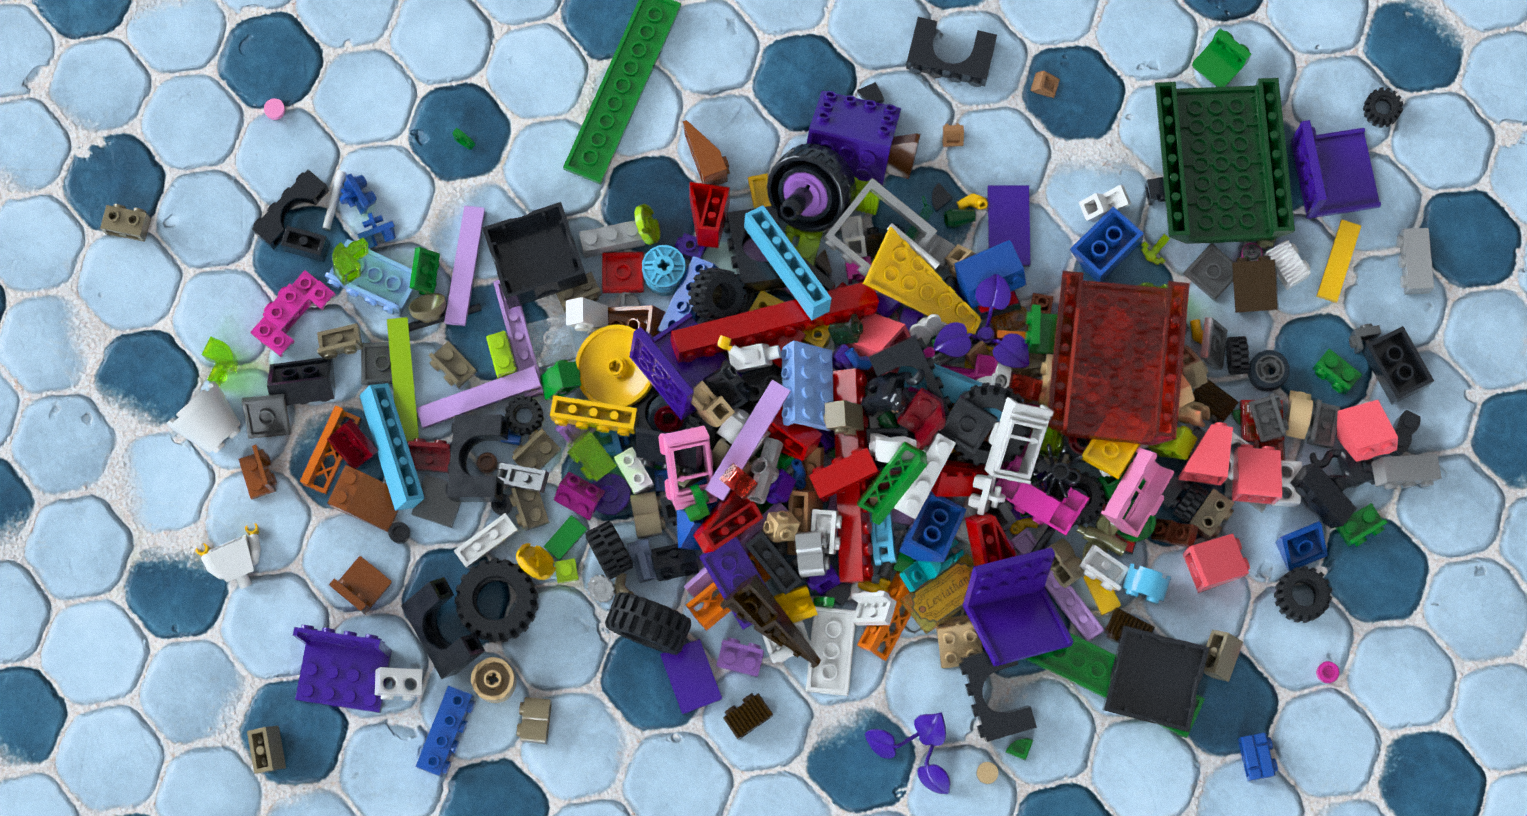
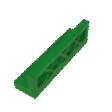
M904 442L857 501V506L872 513V522L880 525L928 465L926 452ZM907 450L915 455L912 459L902 460L903 453ZM901 466L902 471L900 474L890 475L892 468ZM889 481L890 486L888 489L878 490L880 483ZM871 497L878 498V501L874 506L866 503L865 501Z

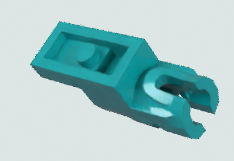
M956 539L953 540L950 549L959 544ZM962 549L956 554L950 553L946 556L944 562L916 560L899 575L909 592L915 591L926 581L935 578L963 557L964 551Z

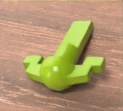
M1163 234L1150 251L1147 249L1149 245L1144 241L1141 244L1143 246L1141 251L1145 255V259L1156 265H1159V263L1163 264L1165 260L1162 257L1158 259L1156 255L1170 238Z

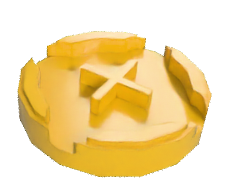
M531 543L523 544L516 552V560L519 566L533 578L538 580L549 579L556 570V566H553L554 560L552 556L540 546L536 545L533 547L530 546Z

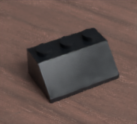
M314 358L270 364L267 381L269 395L285 394L286 406L293 404L304 405L316 401L326 402L330 399H335L336 387L333 359Z
M643 428L636 429V457L642 462V465L651 468L659 465L662 466V469L667 470L666 457L660 452L658 438L663 432ZM703 445L674 451L676 469L682 470V473L687 475L702 473L704 466Z

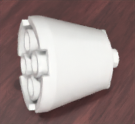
M212 381L208 385L210 388L208 392L205 389L202 390L176 414L178 417L176 421L172 418L166 424L172 430L208 453L212 451L217 453L225 446L223 441L228 436L232 439L241 431L238 428L241 424L220 386L215 381Z

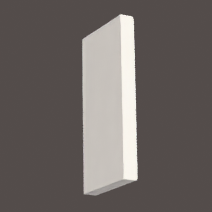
M815 606L818 615L813 616L811 644L821 662L815 668L810 667L811 663H808L806 692L848 696L855 624L852 621L856 610Z

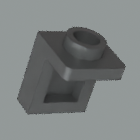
M1370 323L1361 325L1359 329H1354L1350 334L1351 336H1349V344L1351 349L1354 348L1355 354L1363 350V340L1375 339L1381 334L1380 325L1373 326Z

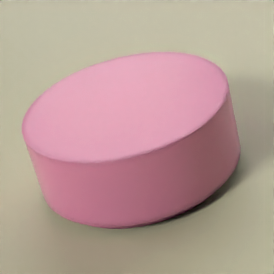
M270 99L264 105V112L271 120H279L285 114V106L279 99Z

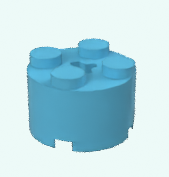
M1130 564L1122 587L1126 590L1125 594L1135 598L1138 595L1145 596V601L1156 605L1159 604V601L1164 602L1171 576H1167L1164 579L1161 572L1139 566L1137 570L1134 569L1135 564Z

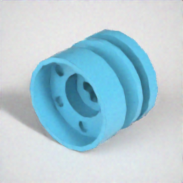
M659 245L650 249L642 261L644 281L647 287L657 295L671 296L675 294L686 272V264L682 253L669 245ZM662 265H666V271L662 270Z

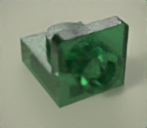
M852 314L849 322L830 323L828 331L834 344L858 343L860 335L863 333V324L857 314Z

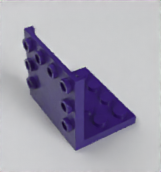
M822 91L809 127L807 143L820 144L837 152L848 163L854 177L858 180L867 182L873 178L880 185H883L890 148L899 121L901 108L891 104L876 103L873 100L858 99L851 95H840L833 91Z
M1310 120L1302 121L1290 143L1306 219L1380 208L1381 201L1379 202L1365 138V128L1316 135L1314 126L1311 127Z
M691 313L655 337H652L648 331L645 332L641 327L636 329L633 333L629 355L680 420H683L697 410L691 403L694 394L693 387L700 381H703L704 377L719 369L723 361L726 360L729 363L721 352L711 357L703 356L691 362L684 361L678 363L670 342L671 331L698 325L692 318Z
M1052 547L973 567L963 607L994 667L1070 647L1073 644L1070 633L1045 589L1055 556Z
M301 624V628L294 627L293 636L305 644L295 697L296 701L381 713L383 699H381V696L375 695L376 669L379 667L389 668L392 649L382 639L378 638L379 636L365 634V637H358L357 633L351 631H344V634L335 633V629L323 628L322 631H318V629H314V626ZM387 678L383 681L384 687L386 686Z

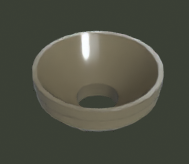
M439 293L423 295L413 300L408 309L412 317L424 323H429L441 317L446 308V299L444 295Z

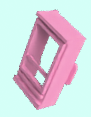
M705 426L667 434L662 433L658 438L660 452L665 455L668 479L664 482L666 497L672 501L675 510L685 509L696 503L690 488L678 489V481L684 482L688 479L706 476L707 484L699 485L702 491L705 490L713 477L710 436ZM703 445L706 472L688 476L681 475L677 478L674 451ZM706 491L709 502L706 504L717 502V497Z
M1140 447L1136 450L1138 454L1133 458V462L1129 465L1105 507V511L1102 510L1101 512L1121 532L1138 538L1149 516L1156 515L1164 500L1162 493L1174 474L1173 470L1159 466L1155 462L1157 458L1156 453ZM1142 479H1144L1146 483L1144 484L1142 490H1140L1138 486L1140 485ZM1137 491L1139 495L1123 520L1122 518L1131 504V499Z

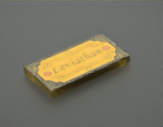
M968 553L935 578L926 581L918 589L901 598L900 602L925 634L964 609L963 602L974 567V562Z

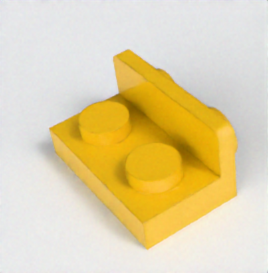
M807 585L792 589L786 595L781 593L773 596L793 623L818 615Z

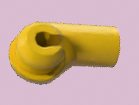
M1032 517L1017 520L1011 525L1009 530L1012 534L1017 535L1027 527L1038 529L1039 524L1033 521Z
M880 578L879 583H858V588L870 593L879 590L887 592L891 582L887 578Z

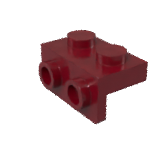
M351 419L327 438V441L354 469H357L378 451L374 443L362 433L359 426Z
M421 438L408 441V447L417 471L448 473L451 454L449 450L450 444H447V441L435 440L434 443H431Z

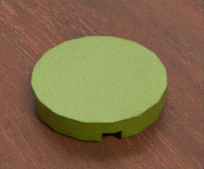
M642 204L635 208V222L643 241L648 245H652L660 239L659 222L657 219H653V209L647 204Z

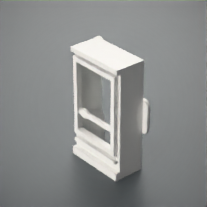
M1007 397L1000 421L994 423L989 437V443L992 447L984 470L992 477L1031 484L1030 479L1050 416L1053 415L1054 411L1046 405H1041L1040 407L1018 403L1012 398ZM1014 424L1032 427L1031 438L1012 435ZM1010 438L1029 442L1019 472L1000 469Z

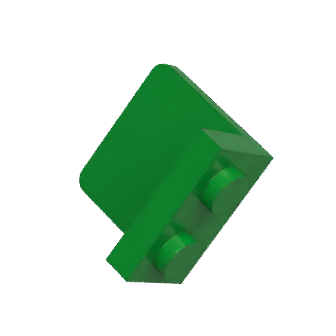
M1220 28L1215 33L1210 44L1193 61L1192 67L1214 86L1226 87L1248 63L1252 54L1244 44H1239L1235 41L1231 33Z
M1032 304L1030 312H1026L1028 331L1025 334V344H1028L1029 353L1069 355L1071 340L1070 316L1041 313V305Z

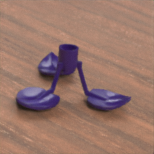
M994 274L978 285L975 294L977 302L982 307H990L986 326L980 328L977 335H974L972 333L967 334L964 324L958 322L950 323L938 333L933 349L950 357H962L971 348V340L969 338L971 337L974 341H983L986 346L998 343L993 349V356L1000 364L1011 368L1028 367V345L1025 344V339L1022 336L1007 334L1003 337L1002 341L994 339V331L990 328L993 308L997 310L1005 309L1011 298L1010 288L1006 280L1000 275Z
M942 712L917 716L914 720L917 732L898 744H895L894 736L885 730L871 729L866 731L865 738L871 749L878 756L886 759L893 758L896 755V749L919 736L922 744L930 745L924 762L925 766H920L917 770L919 780L926 788L935 793H950V778L947 772L938 765L929 764L934 747L942 745L946 740V726Z

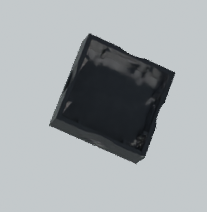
M561 202L534 210L522 217L510 218L482 227L509 309L588 283Z
M1122 626L1102 710L1190 732L1196 706L1197 689L1203 677L1210 647Z

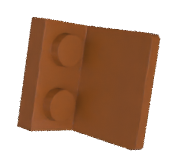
M257 445L252 446L254 454L239 459L251 499L276 492L274 485H277L276 477L268 467L271 465L269 455Z
M359 556L339 581L334 578L329 586L366 615L392 584V581L363 557Z

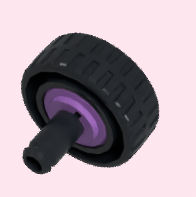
M807 143L790 149L777 161L768 176L767 192L771 206L777 210L778 216L785 223L800 231L816 233L834 226L854 201L856 185L851 168L837 152L820 144Z

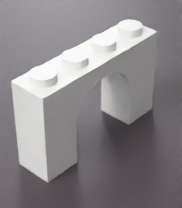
M936 432L932 443L928 447L925 446L922 450L927 454L928 465L894 506L895 509L916 519L956 444L954 441Z

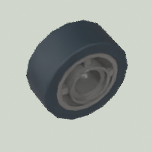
M1274 350L1259 352L1249 364L1248 378L1255 388L1266 392L1279 389L1287 381L1290 373L1288 361L1281 353ZM1264 367H1270L1273 370V374H1266Z

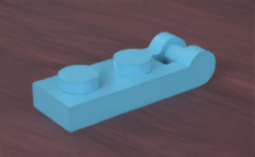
M892 510L880 525L872 522V513L870 512L875 565H883V562L897 563ZM887 548L888 553L881 554V549Z

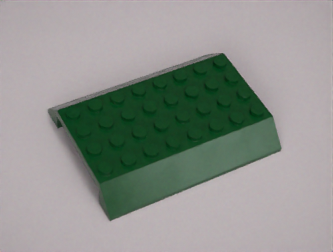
M1258 78L1255 86L1176 89V82H1155L1168 236L1185 244L1271 241L1295 232L1279 78Z

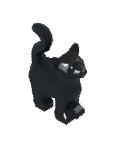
M918 370L914 377L911 372H889L883 376L868 381L866 389L871 394L876 393V395L862 398V408L871 417L875 416L878 411L887 412L892 410L898 414L905 410L912 399L903 393L904 383L906 381L908 385H918L924 379V371Z
M1346 449L1329 450L1325 453L1322 460H1318L1314 452L1310 454V462H1316L1321 468L1328 466L1332 458H1337L1342 475L1334 474L1329 475V477L1342 492L1346 488H1356L1366 482L1375 485L1373 472L1364 471L1363 463L1367 465L1372 464L1371 462L1374 461L1372 458L1356 462Z

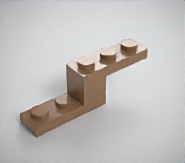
M818 447L802 461L806 471V487L802 490H792L789 497V511L800 522L797 533L811 531L812 509L823 510V501L819 499L809 475L813 473L812 470L814 468L824 465V447ZM795 540L788 541L787 554L797 555Z

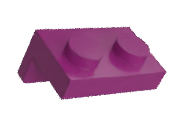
M568 472L559 483L554 501L591 520L605 491Z

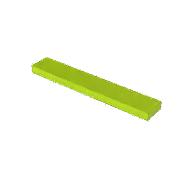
M408 317L387 319L394 403L408 443V441H414L415 438H419Z

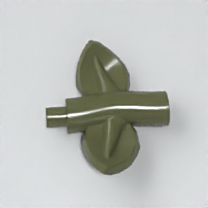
M1103 514L1097 519L1096 528L1090 525L1085 527L1079 524L1076 530L1077 533L1083 535V539L1088 541L1083 549V559L1092 545H1096L1106 553H1108L1109 549L1119 556H1122L1126 549L1127 543L1114 536L1119 529Z

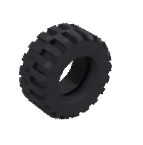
M989 382L982 383V386H972L968 392L964 391L961 394L981 408H995L1003 412L1007 397L1027 405V403H1023L1022 396L1019 393L1014 394L1012 388L1008 386L1003 388L1000 383H995V386L989 385ZM1014 424L1011 434L1029 438L1031 427ZM1010 438L1001 466L1006 461L1010 463L1015 460V456L1023 452L1028 441ZM983 441L975 454L958 444H955L954 449L956 452L962 453L964 460L971 459L973 461L972 464L976 466L979 463L985 464V468L992 445L989 442Z
M491 558V561L488 562L486 560L480 561V565L476 567L474 565L469 568L470 571L466 575H462L460 578L462 581L456 587L457 596L455 597L457 615L463 625L471 633L475 632L479 639H485L496 643V641L507 642L510 638L516 639L522 631L526 632L528 630V625L536 617L535 612L538 610L539 604L537 603L538 593L535 584L518 564H513L509 560L504 559L501 561L498 558ZM496 581L505 582L516 593V606L507 617L500 620H490L480 613L477 607V597L480 591L489 583Z
M619 592L615 595L605 620L606 628L646 647L677 655L682 651L692 625L690 618L686 617V615L658 602L626 592Z

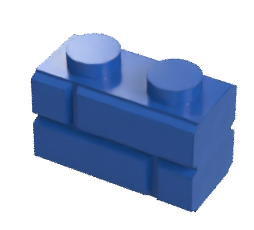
M1266 733L1238 738L1247 782L1276 776L1275 771H1278L1276 759L1271 757L1270 750H1273L1271 738L1267 737Z

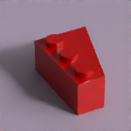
M689 182V199L698 246L719 248L724 221H726L730 206V187Z
M782 405L767 430L771 433L768 438L780 440L783 443L782 453L804 461L818 448L822 433L813 427L796 423L789 426L784 425Z
M856 448L851 451L852 455L846 458L840 456L832 460L831 465L827 467L821 465L812 470L813 473L809 477L820 500L826 502L829 500L828 497L836 493L841 494L846 491L845 489L855 484L858 485L879 474V470L868 448Z
M947 460L931 491L936 497L971 496L972 493L982 495V489L973 487L974 478L977 474L988 476L989 473L984 470L985 464L976 466L970 462Z
M742 481L733 485L724 501L719 500L693 536L703 553L715 551L763 519L755 502L747 498L749 492Z
M984 513L983 516L975 514L965 518L974 567L1017 555L1008 543L1007 536L995 516Z

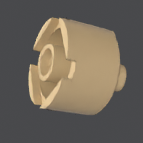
M489 657L478 663L471 674V683L474 691L487 702H504L515 691L517 683L516 674L512 667L503 659ZM496 675L499 681L492 685L489 679L494 678Z

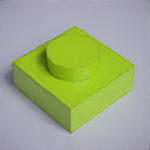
M575 558L554 562L558 584L579 580Z

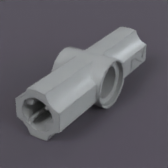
M766 438L760 458L756 459L752 464L751 470L754 473V477L747 496L750 501L764 504L771 483L775 482L779 476V470L776 466L783 447V443L780 440Z

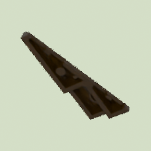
M757 574L743 581L721 602L720 606L723 609L729 608L737 614L736 617L742 620L744 618L754 625L756 631L780 647L784 645L792 650L795 657L801 656L811 663L810 667L815 668L821 662V659Z

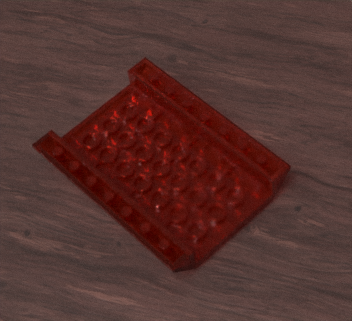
M1063 271L1048 408L1054 412L1050 416L1048 427L1068 437L1143 445H1156L1175 440L1190 283L1168 281L1167 288L1086 281L1083 280V272Z

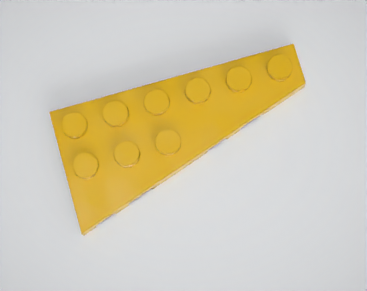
M889 227L863 284L926 316L937 314L940 316L941 322L947 324L953 322L962 323L966 326L967 334L972 333L975 335L981 323L980 317L892 227Z

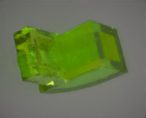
M364 238L351 242L348 247H345L340 242L333 250V272L343 286L361 276V265L358 260L368 254V242Z
M210 336L201 355L206 360L215 363L207 380L209 383L215 381L220 386L228 377V369L236 372L238 361L235 353L226 343Z

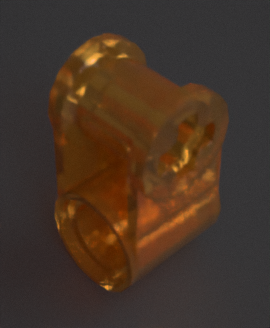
M1021 306L1020 310L991 317L994 337L998 330L1014 331L1025 327L1026 312L1028 310ZM1016 313H1021L1025 318L1022 321H1016L1013 316Z

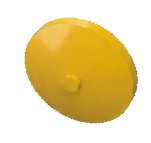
M608 325L594 331L582 343L576 356V364L581 374L580 389L590 401L630 407L642 400L650 391L653 385L629 357L633 333L636 329L625 325Z

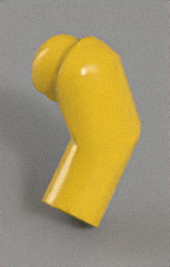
M973 193L957 201L956 204L959 209H966L971 206L983 210L987 208L988 201L985 197Z
M1200 319L1191 320L1192 338L1202 345L1203 330Z

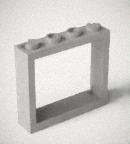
M873 178L823 238L826 240L825 244L831 250L835 251L837 249L843 254L841 257L847 263L852 264L853 262L859 267L857 270L865 277L871 265L834 235L869 191L925 235L918 244L921 248H924L937 232L934 227Z

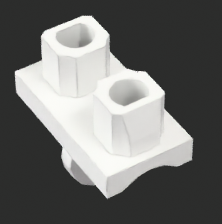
M980 474L975 476L973 487L982 489V495L972 493L968 503L969 506L978 509L977 514L982 516L985 511L989 510L991 501V507L997 508L998 502H1005L1006 498L1005 495L1001 494L1002 487L995 486L996 477H992L990 474L988 476Z

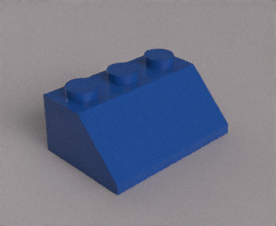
M1112 207L1070 248V251L1084 271L1100 284L1142 243L1144 233L1115 207Z
M1010 240L954 263L960 297L971 308L980 305L975 296L978 285L994 274H998L1006 280L1010 292L1026 285L1024 267Z
M930 491L916 519L913 518L899 552L917 561L944 562L967 509L944 497H936Z

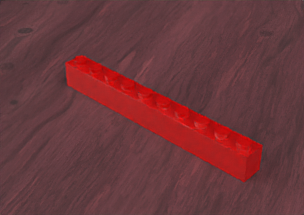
M861 282L827 291L832 298L830 310L814 320L809 318L795 299L671 331L670 342L678 363L684 361L691 362L699 357H711L719 352H728V350L718 346L720 336L730 338L729 346L732 347L734 345L738 347L751 346L761 341H772L776 337L791 336L797 330L811 331L819 326H830L838 321H849L857 316L871 315L877 311L879 299L874 289Z
M856 368L833 371L834 402L845 400L861 405L862 398L866 397L865 386L867 378L865 371ZM864 409L863 431H856L857 435L844 436V433L835 434V458L840 456L846 458L852 455L851 451L859 447H863V449L868 448L866 432L868 418ZM869 479L845 489L846 491L841 494L837 493V511H839V516H842L841 529L838 528V537H840L839 578L841 583L872 582L874 569L871 564L873 546L870 541V534L872 533L870 512L857 506V501L869 487ZM868 498L865 502L871 505Z

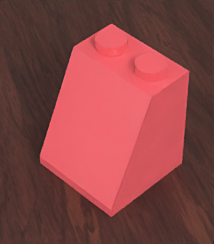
M873 313L864 316L843 341L849 348H854L859 356H869L911 336L905 324ZM900 367L882 374V376L889 372L898 373Z
M1379 400L1338 411L1336 437L1356 462L1397 451L1398 436Z
M1216 422L1214 425L1211 424L1181 471L1178 480L1221 486L1228 478L1233 427H1228L1226 423Z
M1242 444L1240 447H1237L1234 451L1232 501L1275 504L1282 498L1281 451L1275 450V447L1263 446L1262 449L1253 448V445Z
M1233 533L1192 545L1183 553L1198 593L1240 579L1249 574V562L1246 557L1243 558L1240 551L1242 550L1240 540L1235 538Z

